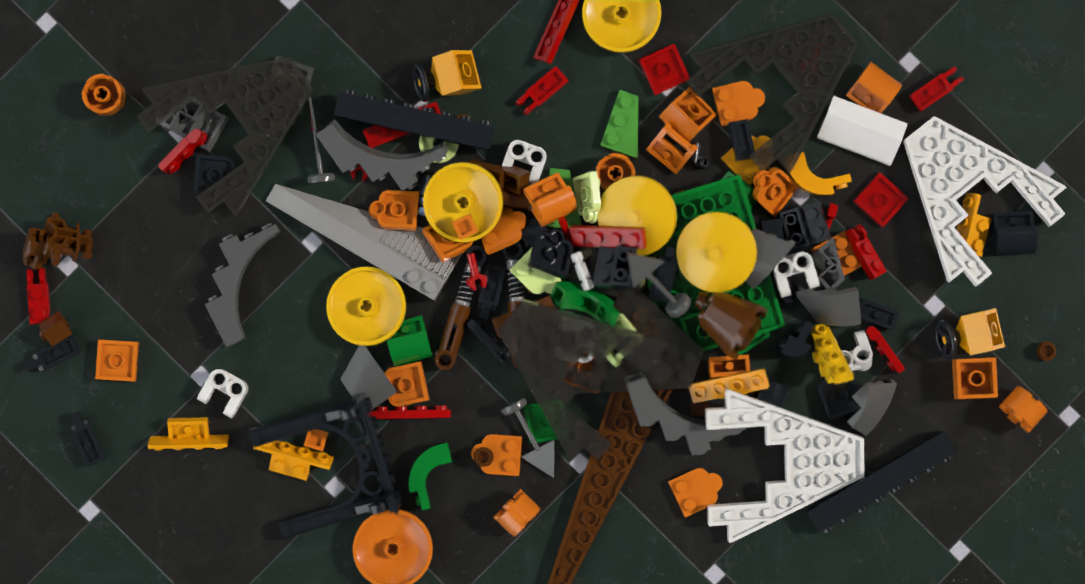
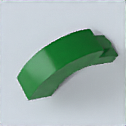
M557 281L550 295L552 302L560 309L583 311L594 317L606 330L614 329L620 314L613 307L614 301L608 296L593 288L584 291L582 285L578 283Z
M448 442L426 450L418 457L411 469L409 491L410 493L418 491V495H415L417 506H421L422 510L431 508L426 489V478L429 472L438 465L452 462Z

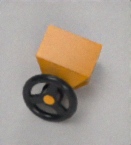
M451 50L432 57L431 73H425L419 63L414 64L412 69L414 88L422 102L428 100L429 89L436 88L442 96L464 95L482 89L472 50Z
M996 308L961 316L955 330L944 320L939 321L935 326L936 346L940 354L946 359H952L955 356L957 345H960L970 355L1005 347Z

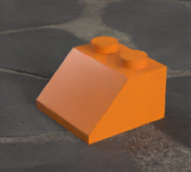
M689 87L659 117L665 124L670 123L672 129L690 142L717 114Z

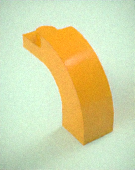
M804 152L783 158L788 176L802 191L811 195L830 196L835 194L833 187H836V190L848 187L847 183L852 182L850 174L829 179L815 176L807 166Z

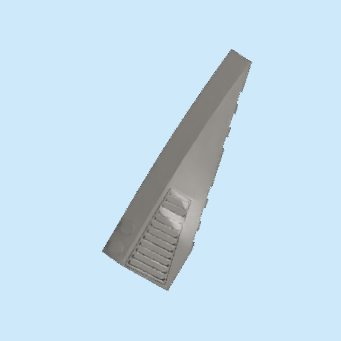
M275 184L266 199V202L434 301L463 255L462 253L442 263L423 235L422 227L417 226V231L386 230L379 226L378 220L373 219L368 211Z

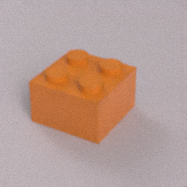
M996 358L952 359L954 399L998 398Z

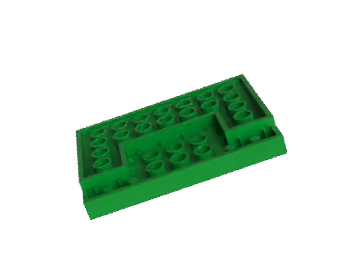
M735 175L672 194L671 197L677 214L674 232L663 247L643 256L658 260L660 255L665 256L666 247L671 246L675 247L673 258H677V243L682 231L692 220L706 213H728L742 220L750 230L756 229L741 175ZM678 261L670 294L672 296L678 293L687 294L691 298L688 310L679 317L671 318L666 313L667 302L651 299L670 361L719 347L699 325L700 320L697 319L701 312L695 306L697 297L700 292L705 293L708 291L699 289L691 284L681 272ZM770 273L755 289L744 281L738 287L724 292L759 304L768 310L765 317L762 316L760 319L765 328L762 329L760 327L756 335L785 327ZM646 277V285L650 294L652 282ZM709 292L708 297H711L714 292Z

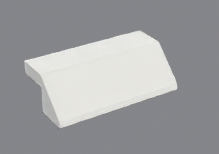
M833 96L827 114L822 121L817 139L891 166L902 142L907 123Z

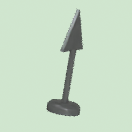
M309 97L311 129L314 136L318 174L309 175L308 183L335 180L334 173H323L319 139L315 135L318 129L315 124L312 99Z
M627 253L633 288L644 278L648 277L669 299L666 305V313L671 318L684 314L691 304V298L685 293H678L672 296L651 274L664 261Z
M522 397L502 408L501 412L505 416L515 412L535 450L521 456V458L554 478L555 439L539 447L519 411L527 404L526 398Z

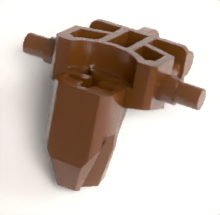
M53 213L52 217L47 218L44 229L30 228L28 230L23 247L24 265L31 266L34 270L41 269L43 264L47 263L48 257H51L52 265L57 266L60 264L63 254L72 256V262H76L79 252H83L82 257L84 259L92 258L91 249L93 248L92 231L85 229L80 234V223H76L75 228L68 227L64 219H60L59 213Z

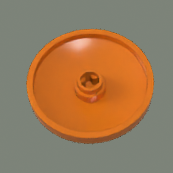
M389 509L381 513L372 514L361 524L353 542L355 564L365 579L372 584L415 583L428 569L433 553L432 538L426 525L414 514L399 509L398 514L390 513Z

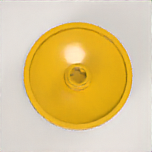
M584 0L582 9L583 24L590 38L600 47L617 53L632 52L645 46L657 32L661 20L660 1Z
M458 162L443 167L429 180L424 192L423 207L429 224L441 236L456 242H471L484 237L495 227L502 214L503 195L497 180L485 168L473 163ZM471 213L479 231L460 240L452 221Z
M629 176L616 181L604 192L601 197V208L597 219L599 226L645 227L647 247L637 249V255L643 256L659 250L669 241L676 226L677 214L670 193L659 182L644 176Z
M711 212L695 218L684 228L677 243L676 254L679 268L691 284L708 292H725L741 285L752 273L757 259V246L751 230L742 220L728 213Z
M359 267L344 273L331 287L326 305L327 316L335 332L344 340L359 346L378 345L390 339L401 327L406 314V299L400 284L389 273L375 267Z

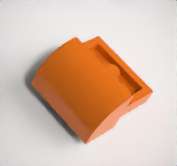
M870 62L846 96L862 107L882 113L899 92L902 84Z
M558 172L523 190L533 207L532 212L541 227L576 211L577 204L570 185L566 186Z

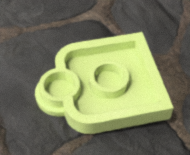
M597 171L588 172L573 178L577 212L580 216H583L585 222L590 224L597 222L598 212L601 208L600 179L597 176Z
M531 248L509 271L532 293L541 294L545 291L551 294L555 282L561 280L558 277L528 266Z

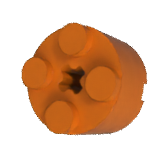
M97 74L86 81L82 90V99L86 107L101 116H111L120 111L125 105V90L122 84L115 78L105 74ZM103 91L108 93L107 95H105V99L101 98V96L103 95Z
M619 153L605 156L596 167L597 176L600 179L599 188L604 192L616 181L625 177L635 176L633 163L628 157ZM614 169L618 170V174H621L616 179H613V176L610 174Z
M1018 386L999 405V408L1006 414L1009 413L1007 418L1014 424L1019 422L1020 426L1029 433L1048 411L1039 400L1036 401L1032 397L1033 395Z
M522 489L513 496L515 500L509 499L502 506L504 511L501 509L493 517L512 536H516L540 511L538 505Z

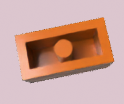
M749 354L739 355L736 360L729 356L709 357L707 360L709 379L750 371Z

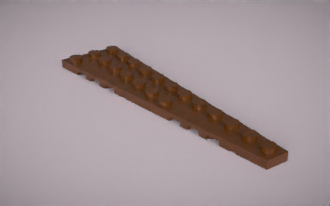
M623 361L620 364L548 584H571L654 424L651 426H640L624 377L643 371L649 386L664 403L669 398L678 379Z

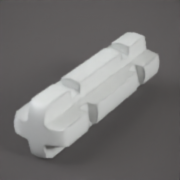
M582 253L572 254L571 259L576 264L574 267L579 280L583 282L581 283L583 290L592 289L594 287L593 281L589 279L591 276L586 263L583 262L584 257Z

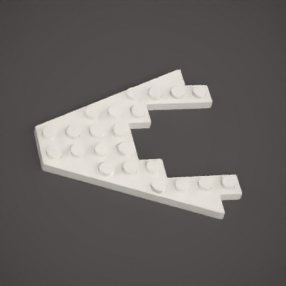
M935 116L903 141L948 282L952 281L961 272H964L976 287L992 274L954 228L968 216L956 200L982 179L986 181L995 193L1011 182L1048 227L1065 215V212L1053 199L1066 188L1065 185Z
M725 389V407L705 408L707 430L765 426L766 445L784 444L785 480L765 482L766 501L707 505L708 525H727V540L729 543L864 478V438L730 389Z

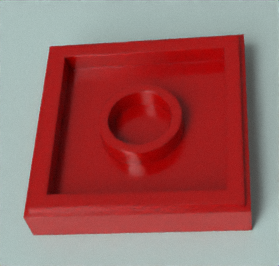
M675 43L638 60L654 96L691 80Z
M879 172L853 203L883 228L909 198Z

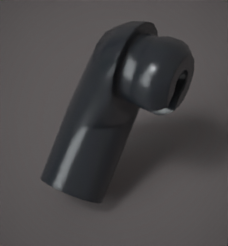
M691 142L698 149L689 158L697 169L703 170L707 168L709 162L700 154L701 143Z

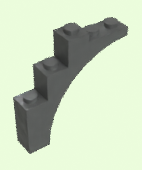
M335 119L318 129L315 134L343 173L347 170L350 172L359 167V164L372 182L377 179L381 181L390 173L402 191L406 188L410 190L417 186L421 176L420 173L429 169L430 164L434 161L438 163L445 159L449 149L445 142L431 149L417 153L397 154L383 152L357 141Z
M269 223L261 228V232L257 234L252 232L245 235L243 241H241L239 236L230 234L222 239L223 242L219 244L229 266L224 264L215 269L216 272L212 276L222 296H219V294L212 296L208 299L209 303L205 304L226 347L246 339L238 311V295L241 280L256 252L267 241L281 233L276 224L272 225Z
M643 371L624 377L640 426H651L656 421H659L666 441H675L685 435L692 456L702 455L707 450H710L709 442L711 441L717 442L725 436L738 435L743 430H746V427L707 430L706 419L682 414L665 404L649 386Z

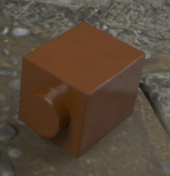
M60 311L39 323L41 330L39 335L44 342L48 341L51 346L72 335L70 324Z

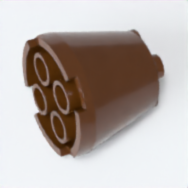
M714 292L709 299L710 305L707 309H703L697 319L700 320L699 325L727 356L736 360L739 357L737 353L740 350H745L761 327L762 321L760 319L762 316L765 317L768 310L759 304L730 294Z

